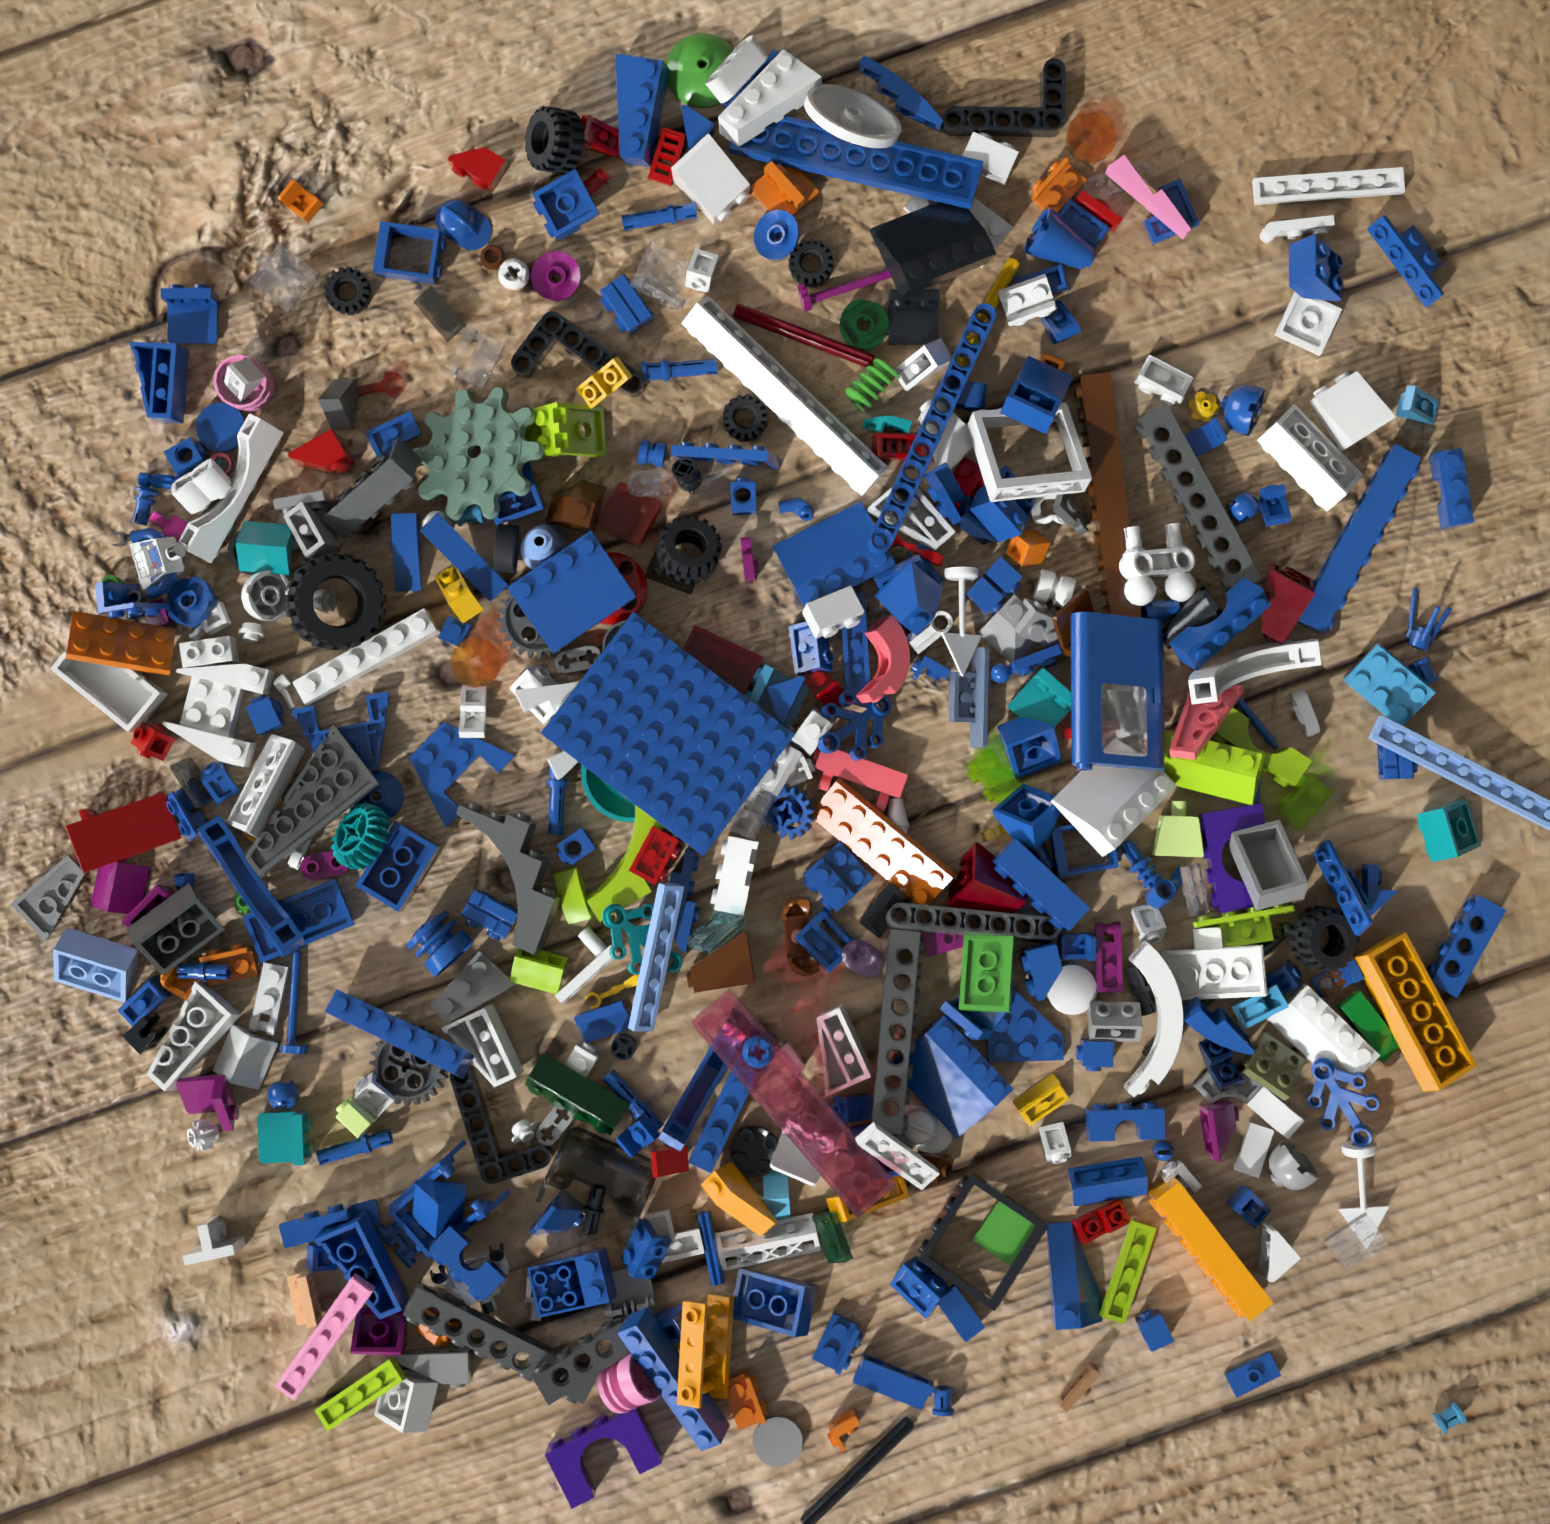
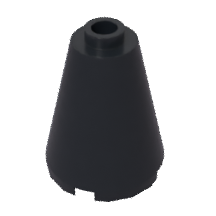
M1204 586L1191 597L1163 628V644L1168 650L1172 648L1170 642L1187 627L1206 625L1223 613Z

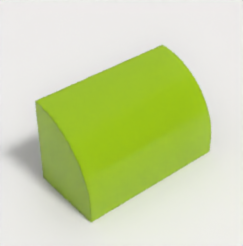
M518 948L514 957L509 982L557 994L563 980L568 957L546 951L534 955Z

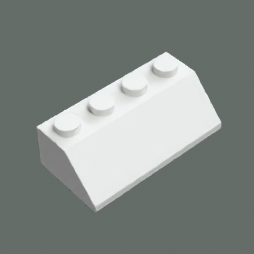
M1295 404L1257 440L1263 450L1270 453L1278 461L1279 466L1287 471L1296 480L1298 486L1305 489L1313 497L1314 502L1326 512L1345 497L1363 476L1359 469Z
M1300 983L1299 987L1285 998L1289 1004L1288 1008L1266 1018L1311 1063L1319 1057H1327L1335 1063L1338 1069L1352 1074L1356 1072L1364 1073L1380 1056L1306 984ZM1320 1066L1322 1071H1328L1326 1066ZM1337 1080L1340 1087H1343L1348 1083L1341 1080Z

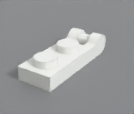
M1334 215L1270 222L1260 232V239L1264 243H1269L1275 237L1287 236L1288 239L1301 238L1303 234L1309 233L1323 236L1335 225Z
M263 962L249 1031L258 1032L260 1030L265 1031L267 1035L275 1036L287 984L289 966ZM262 1014L270 1015L269 1022L261 1021Z

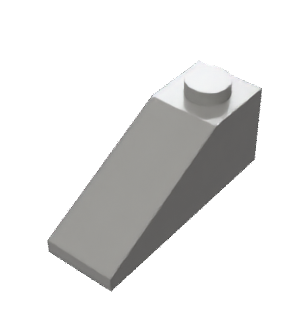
M471 1348L405 1349L402 1355H392L397 1363L439 1383L450 1384V1387L453 1388L464 1387L465 1384H469L472 1378Z

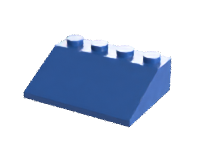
M862 502L772 546L803 608L809 602L848 586H852L854 589L874 579L873 576L896 566L889 550L883 555H875L868 549V539L875 525ZM881 536L874 538V543L878 547L886 546Z
M589 531L507 587L553 654L636 598V595L592 531Z
M944 1015L938 1016L915 1039L914 1054H909V1064H913L912 1079H907V1087L956 1139L994 1109L1014 1090ZM901 1053L891 1063L900 1064L902 1062Z

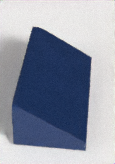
M966 495L957 509L962 520L955 525L983 545L996 541L994 536L970 511L969 508L973 498Z

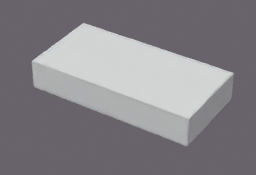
M1248 1122L1233 1169L1259 1178L1274 1130Z

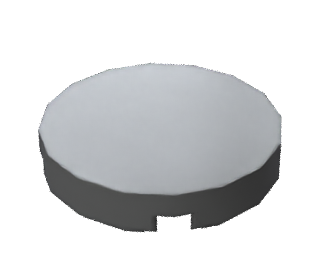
M768 1416L767 1422L762 1425L760 1422L754 1431L753 1446L755 1453L761 1461L769 1466L782 1467L789 1465L797 1459L802 1451L803 1438L801 1429L788 1416Z

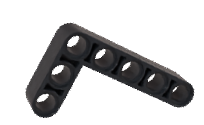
M1051 58L1044 64L1040 76V107L952 106L943 113L941 127L943 132L950 136H971L973 132L977 134L983 132L994 137L1057 136L1065 122V64L1057 58ZM1055 69L1059 76L1051 77L1048 75L1047 70ZM1055 94L1059 100L1051 102L1048 100L1047 95ZM955 117L959 120V124L950 125L947 119ZM979 117L984 121V124L977 126L973 124L972 119ZM1002 117L1007 119L1009 124L1007 126H1000L996 120ZM1023 118H1030L1034 125L1025 126L1021 120ZM1053 118L1057 120L1058 126L1051 127L1047 124L1046 120Z
M549 311L542 316L511 358V366L514 372L521 378L532 376L556 343L596 373L617 356L559 313ZM558 320L560 325L555 330H549L547 328L548 322ZM570 335H578L580 340L577 344L570 345L567 343ZM540 339L545 342L544 347L540 350L532 348L535 340ZM592 349L600 352L599 357L595 360L587 358V353ZM520 360H529L530 365L527 369L520 370L517 368ZM622 361L633 376L629 380L636 379L640 384L637 389L630 390L626 387V382L618 389L629 397H639L645 389L643 378L637 371Z
M472 1065L469 1066L467 1070L469 1078L467 1081H460L456 1075L450 1073V1082L480 1176L485 1183L496 1184L542 1169L550 1163L553 1157V1150L551 1146L541 1143L502 1155L475 1069ZM466 1093L475 1095V1105H468L465 1102L464 1096ZM472 1118H481L484 1122L483 1128L476 1129L473 1127ZM487 1141L490 1143L491 1152H482L479 1148L480 1142ZM543 1150L546 1152L547 1160L538 1161L534 1156L535 1151ZM514 1157L520 1158L523 1162V1168H513L511 1159ZM487 1166H496L499 1170V1175L496 1177L490 1176L487 1173Z

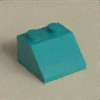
M1467 798L1417 814L1418 827L1422 831L1425 840V850L1431 862L1459 857L1481 846Z

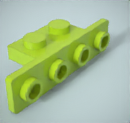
M1287 902L1273 906V909L1268 910L1261 909L1256 911L1255 907L1248 908V913L1239 915L1237 910L1222 913L1223 917L1213 919L1212 915L1197 917L1198 922H1193V928L1219 925L1223 947L1274 941L1269 916L1294 912L1295 907L1294 905L1288 906Z

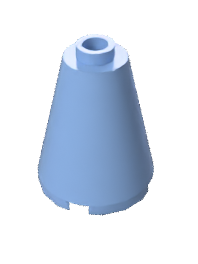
M542 523L531 527L523 536L520 547L521 555L524 562L531 569H535L569 546L570 543L567 535L561 528L553 524Z

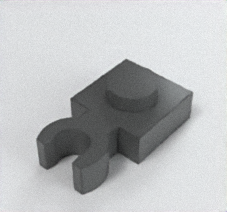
M1069 494L1057 495L1052 510L1068 527L1073 525L1074 530L1079 535L1086 533L1089 530L1086 525L1090 524L1091 520L1085 514L1079 512L1080 506L1073 497H1070Z

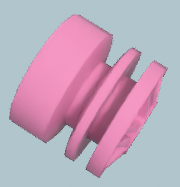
M238 354L226 358L219 364L214 375V386L218 396L222 401L239 410L249 412L260 410L270 402L274 395L275 381L273 374L267 366L250 356ZM249 358L266 377L240 403L226 388L224 380L227 367L231 363Z
M631 1353L597 1374L599 1394L604 1404L617 1414L629 1412L639 1406L654 1402L661 1397V1394Z

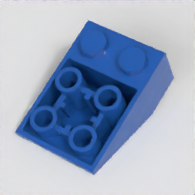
M1028 355L1000 413L1046 434L1073 376Z
M606 1247L580 1252L527 1268L538 1318L609 1303L617 1297Z

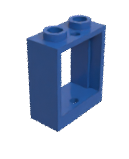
M380 221L373 271L380 277L436 285L437 277L440 278L442 275V263L439 261L441 253L445 252L446 238H443L439 229ZM393 235L433 241L428 274L389 268Z
M1072 824L1054 827L1049 838L1053 860L1056 864L1054 865L1056 877L1061 878L1119 867L1118 862L1122 861L1118 846L1107 854L1108 862L1068 869L1062 832L1077 829Z

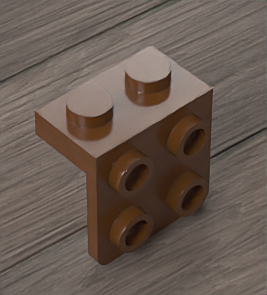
M1081 589L1053 616V624L1062 653L1070 658L1071 614L1076 612H1094L1089 591Z

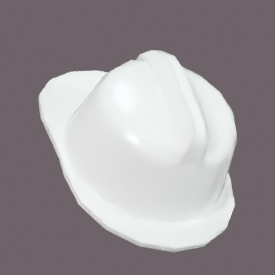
M918 1105L905 1107L904 1115H908L907 1131L903 1130L902 1135L898 1136L900 1140L931 1154L940 1153L948 1147L952 1134L930 1110Z

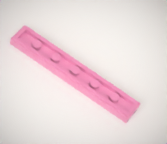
M355 1273L274 1387L295 1401L376 1287Z

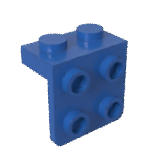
M171 284L169 288H161V299L167 303V340L169 343L216 344L218 342V294L205 284H195L194 288H184L183 285Z
M960 994L956 1000L945 1001L940 1008L946 1014L945 1017L951 1023L960 1025L965 1029V1035L972 1040L989 1039L1006 1015L1004 1012L959 1010ZM1012 995L1011 1006H1012L1013 1003L1015 1002V997H1014L1013 995Z

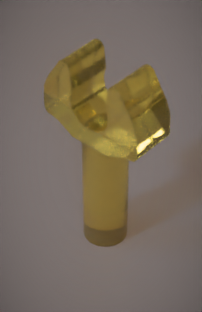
M1000 824L981 832L980 836L983 842H988L1007 831Z

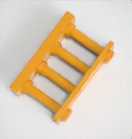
M710 1293L707 1294V1304L683 1301L677 1405L702 1408V1394L708 1393L713 1398H728L734 1296Z

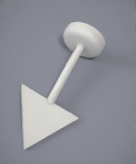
M950 567L944 569L946 579L959 581V634L941 632L961 677L964 675L982 635L966 634L965 581L978 578L979 568Z
M1350 1140L1342 1143L1341 1148L1345 1156L1357 1158L1360 1207L1338 1208V1210L1367 1249L1389 1205L1367 1207L1363 1158L1371 1157L1377 1153V1143L1371 1141L1368 1146L1359 1147Z

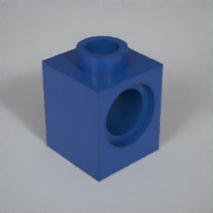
M191 437L163 451L174 472L179 476L192 472L199 464L206 461L205 455L207 451L200 441L196 442ZM192 450V459L184 462V453Z
M744 477L736 478L735 482H730L732 515H757L755 481L750 482V478ZM741 490H746L751 494V497L746 502H740L736 498L737 493Z
M580 828L557 844L560 849L557 851L558 856L564 864L569 862L570 865H574L597 849V846L584 828ZM572 841H578L582 846V850L578 855H573L569 851V844Z
M1150 1308L1144 1310L1139 1314L1140 1317L1135 1319L1151 1352L1174 1342L1158 1309L1153 1310Z

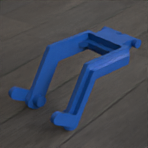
M465 1140L461 1141L418 1180L433 1181L440 1174H443L446 1179L449 1178L456 1171L452 1166L455 1162L453 1156L467 1142ZM415 1183L390 1204L389 1214L395 1221L387 1228L382 1224L376 1230L389 1247L397 1241L400 1247L394 1253L408 1268L416 1262L413 1257L420 1251L427 1258L431 1257L433 1252L429 1248L438 1239L431 1238L408 1212L409 1201L414 1197ZM508 1189L505 1190L493 1202L490 1199L484 1202L479 1197L471 1205L474 1210L456 1227L464 1233L472 1225L486 1217L511 1192Z

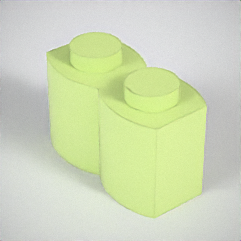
M352 1096L345 1099L336 1109L338 1112L336 1118L357 1138L364 1134L380 1117V1115L375 1117Z

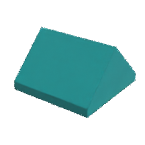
M243 521L236 540L239 571L259 573L268 570L272 571L271 573L290 575L294 535L289 526L286 524Z

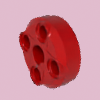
M607 552L620 573L624 565H633L632 573L629 575L621 573V575L636 595L635 599L637 600V605L634 609L627 610L623 606L600 622L603 625L613 626L616 623L627 620L632 612L637 615L641 612L648 597V582L644 571L633 558L617 552Z

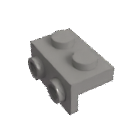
M1025 598L1023 603L1029 610L1014 630L1018 635L1047 647L1056 645L1059 640L1053 624V616L1060 609L1055 606L1049 608L1038 599L1033 601Z

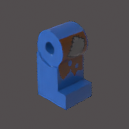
M1353 959L1352 962L1347 961L1345 968H1339L1338 971H1323L1310 980L1319 997L1323 998L1352 983L1364 979V976L1355 959Z

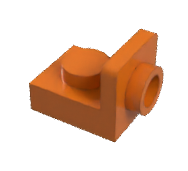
M855 1409L829 1423L830 1433L827 1436L833 1447L838 1446L841 1452L846 1450V1444L842 1435H851L861 1425L860 1418Z

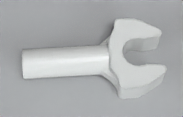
M313 838L291 854L288 861L290 867L296 870L300 869L301 862L305 858L306 851Z

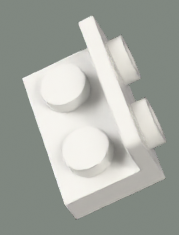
M1046 274L998 290L1009 326L1023 325L1029 319L1048 316L1057 309Z
M536 663L526 669L509 689L514 693V691L519 689L557 685V683L551 678L547 669ZM548 701L530 709L543 724L548 722L554 715Z

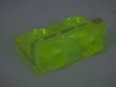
M989 747L965 766L969 770L966 775L975 785L978 782L985 789L982 794L991 804L994 801L997 804H1001L1005 798L1021 786Z
M1314 773L1303 774L1295 789L1290 794H1284L1277 803L1279 807L1276 812L1297 830H1301L1333 793L1316 779L1317 776Z

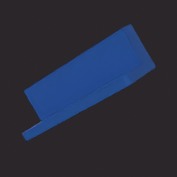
M1142 1156L1068 1169L1074 1206L1146 1195L1148 1193V1177Z
M864 1353L853 1377V1383L918 1409H923L927 1396L931 1397L934 1390L932 1380Z

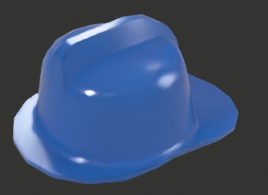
M450 200L439 207L435 223L445 237L466 250H478L489 242L491 225L488 219L478 210L461 200Z

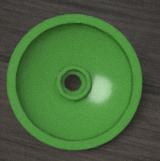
M708 33L693 34L680 40L672 48L666 61V65L670 69L667 83L676 98L694 108H711L721 104L705 82L732 53L733 48L722 38ZM700 62L707 64L705 68H699L697 65Z

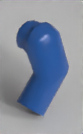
M802 498L778 502L780 514L793 511L804 521H809L813 518V507Z

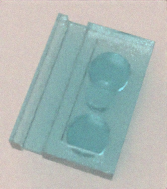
M719 911L713 914L707 923L695 929L686 941L690 948L702 952L707 950L709 954H712L742 929L746 922L741 915L737 917L736 914Z

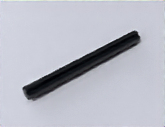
M907 1416L904 1417L801 1516L800 1522L802 1524H816L915 1428L913 1421Z

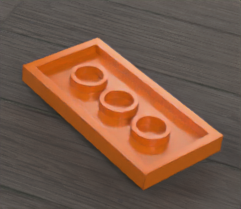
M73 611L65 659L169 676L176 628Z

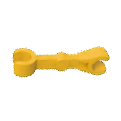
M639 975L629 977L624 983L617 984L602 994L590 992L585 997L586 999L591 996H595L598 999V1003L590 1006V1008H598L602 1004L603 998L612 994L615 995L624 988L637 986Z

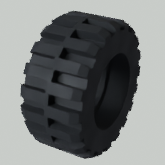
M335 553L319 556L304 563V566L297 569L293 574L294 578L289 581L287 585L289 589L288 595H285L284 602L288 606V610H285L286 615L292 621L290 625L293 630L300 633L299 637L304 641L312 643V646L326 650L354 648L361 645L363 641H368L373 636L372 633L378 630L382 624L380 619L385 617L386 609L383 608V602H387L386 594L383 595L381 590L384 587L381 580H377L375 577L377 573L373 568H368L366 562L361 559H354L352 555ZM331 578L342 579L349 583L357 596L358 604L355 616L351 621L341 626H332L321 621L313 606V596L316 588L323 581Z

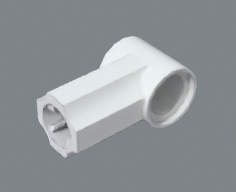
M938 611L935 614V617L943 616L946 618L947 627L945 629H937L933 619L917 636L912 632L906 636L908 644L917 654H920L942 636L941 632L946 633L950 630L953 624L950 614L945 611Z

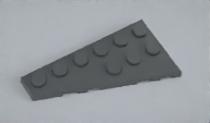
M334 724L328 731L329 734L323 743H320L316 749V753L309 764L304 767L284 797L285 800L279 809L272 815V819L265 830L261 831L245 855L246 860L259 877L265 876L380 784L339 728Z

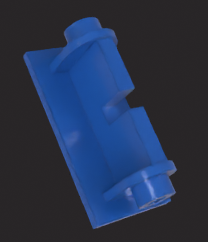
M181 788L176 792L172 791L167 796L166 804L172 815L175 814L181 833L185 837L187 836L191 842L199 834L198 828L207 822L200 810L191 814L189 810L197 807V804L190 792L186 791L185 788Z

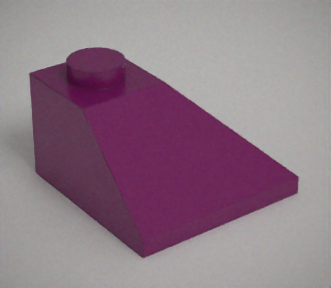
M1229 1100L1217 1101L1212 1104H1198L1205 1154L1214 1161L1221 1160L1236 1130V1121H1239L1238 1108L1233 1106V1103Z

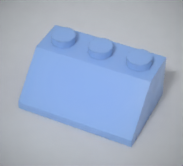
M66 928L53 949L54 981L126 1002L138 967V949L115 943L105 938L92 936L79 930Z

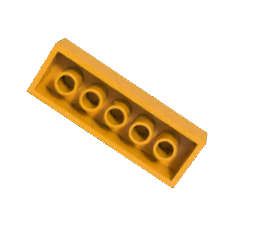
M1406 932L1388 935L1354 956L1370 993L1423 1091H1439L1477 1067L1473 1056Z
M1175 1177L1168 1183L1164 1180L1160 1181L1148 1191V1194L1151 1196L1148 1202L1161 1217H1167L1164 1222L1177 1238L1180 1235L1182 1236L1179 1242L1193 1258L1195 1256L1198 1257L1194 1260L1208 1278L1213 1276L1210 1282L1224 1298L1229 1297L1225 1301L1239 1318L1244 1316L1250 1322L1273 1304L1272 1300Z

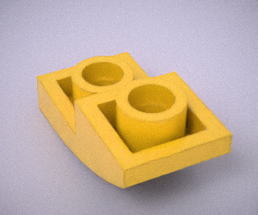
M617 356L597 373L591 375L576 390L589 408L592 409L633 376Z

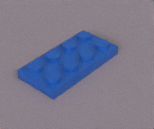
M337 878L278 902L304 938L302 946L356 925ZM250 913L242 916L260 962L263 963L280 956V953L254 915Z

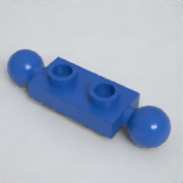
M1060 644L1015 660L1009 665L998 663L993 666L991 677L997 683H1004L1009 680L1010 676L1020 674V677L1034 672V667L1040 665L1043 668L1049 667L1057 663L1056 659L1063 655Z

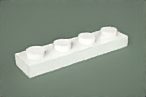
M875 1122L855 1138L860 1147L921 1190L940 1175L937 1167Z

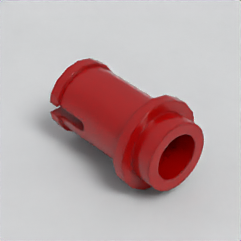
M601 167L597 170L593 169L594 173L584 181L586 188L591 186L588 189L591 196L601 186L607 185V181L610 179Z

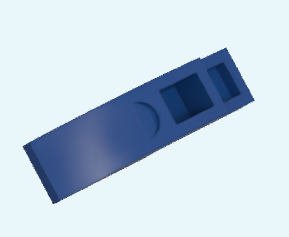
M690 849L685 851L681 873L672 871L669 882L684 886L674 933L678 946L683 952L687 951L688 946H693L695 932H691L692 922L697 923L700 908L696 907L697 901L687 900L688 895H693L695 881H691L692 871L698 870L700 857L696 856V851Z

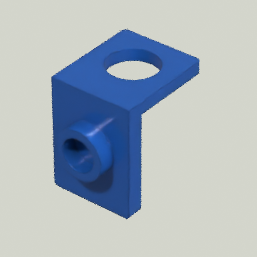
M1216 417L1202 427L1185 435L1196 458L1223 444L1228 439Z

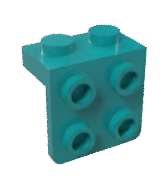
M308 1110L260 1113L257 1116L258 1151L261 1163L294 1162V1166L305 1165L310 1161L313 1149L312 1143H309L311 1119L308 1118Z

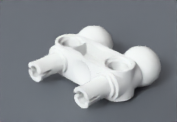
M1180 523L1164 525L1167 547L1154 550L1142 548L1140 526L1124 528L1127 551H1125L1119 562V569L1121 574L1128 579L1124 587L1126 599L1131 604L1144 606L1153 600L1156 595V586L1150 577L1168 576L1165 581V591L1175 601H1187L1196 592L1197 583L1190 574L1195 564V557L1193 552L1183 545Z

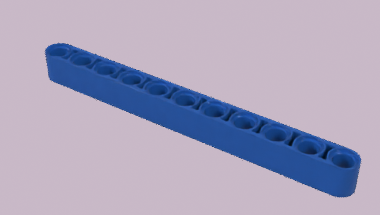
M979 304L970 316L870 534L867 545L870 552L875 555H883L893 544L994 323L996 311L990 304ZM977 314H985L988 317V322H981ZM967 336H975L978 344L969 343ZM962 357L966 359L968 366H960L957 363V358ZM954 380L958 384V388H949L946 381ZM944 402L948 410L940 411L936 403ZM933 424L936 426L938 433H929L926 430V425ZM919 446L924 447L927 450V456H919L915 448ZM913 469L917 473V478H908L905 470ZM895 492H904L907 496V501H898L895 497ZM886 514H893L896 517L897 523L888 524L884 516ZM876 536L883 537L886 540V546L878 547L874 543V538Z

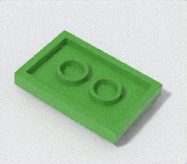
M964 935L959 1010L1011 1013L1015 953L1014 936Z

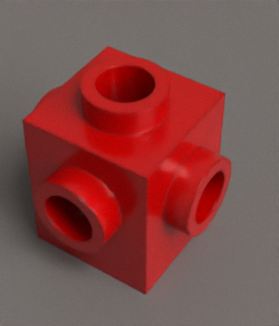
M142 721L140 726L134 731L130 743L138 748L137 753L148 759L152 756L164 761L175 739L165 732L167 729L165 726L155 721L152 724Z

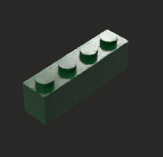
M542 1053L525 1082V1086L533 1094L546 1097L553 1106L568 1110L575 1119L582 1122L586 1121L593 1125L597 1132L601 1134L607 1133L610 1136L630 1104L545 1053Z

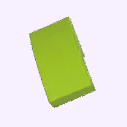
M578 867L555 872V884L558 894L562 896L560 903L568 925L591 919L593 912L587 902L584 893L586 886Z

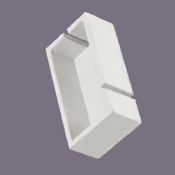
M66 651L62 653L50 668L117 724L131 733H134L142 721L146 722L168 695L151 680H146L147 677L140 671L65 659Z

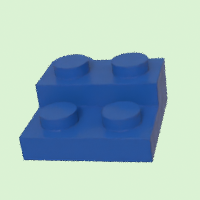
M576 169L532 193L536 200L533 202L537 213L540 216L544 215L547 221L544 226L551 238L555 236L559 241L581 229L580 226L600 215Z
M841 841L803 874L806 877L803 883L812 893L817 890L823 896L820 902L828 911L834 909L836 912L873 879Z

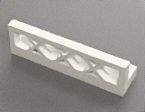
M813 1213L777 1220L778 1222L763 1236H759L748 1227L715 1233L722 1270L727 1271L821 1251ZM809 1240H813V1241H814V1243L807 1244V1245H802V1244H801V1243L804 1242V1241H809ZM780 1246H787V1248L783 1250L777 1249ZM756 1251H762V1252H763L762 1254H759V1255H753V1254H752L753 1252H756ZM732 1256L738 1257L737 1259L730 1261H726L725 1259Z

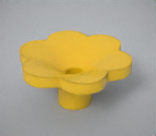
M1201 391L1196 393L1194 399L1188 402V408L1191 410V417L1194 420L1201 419L1206 423L1211 421L1213 415L1219 412V406L1216 404V397L1213 394L1206 395Z

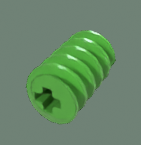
M877 358L873 360L874 367H866L867 374H859L860 381H852L854 389L850 387L845 388V393L850 402L862 413H865L863 405L872 407L870 398L879 400L877 391L886 393L884 384L893 386L890 379L892 376L900 379L898 373L888 363Z

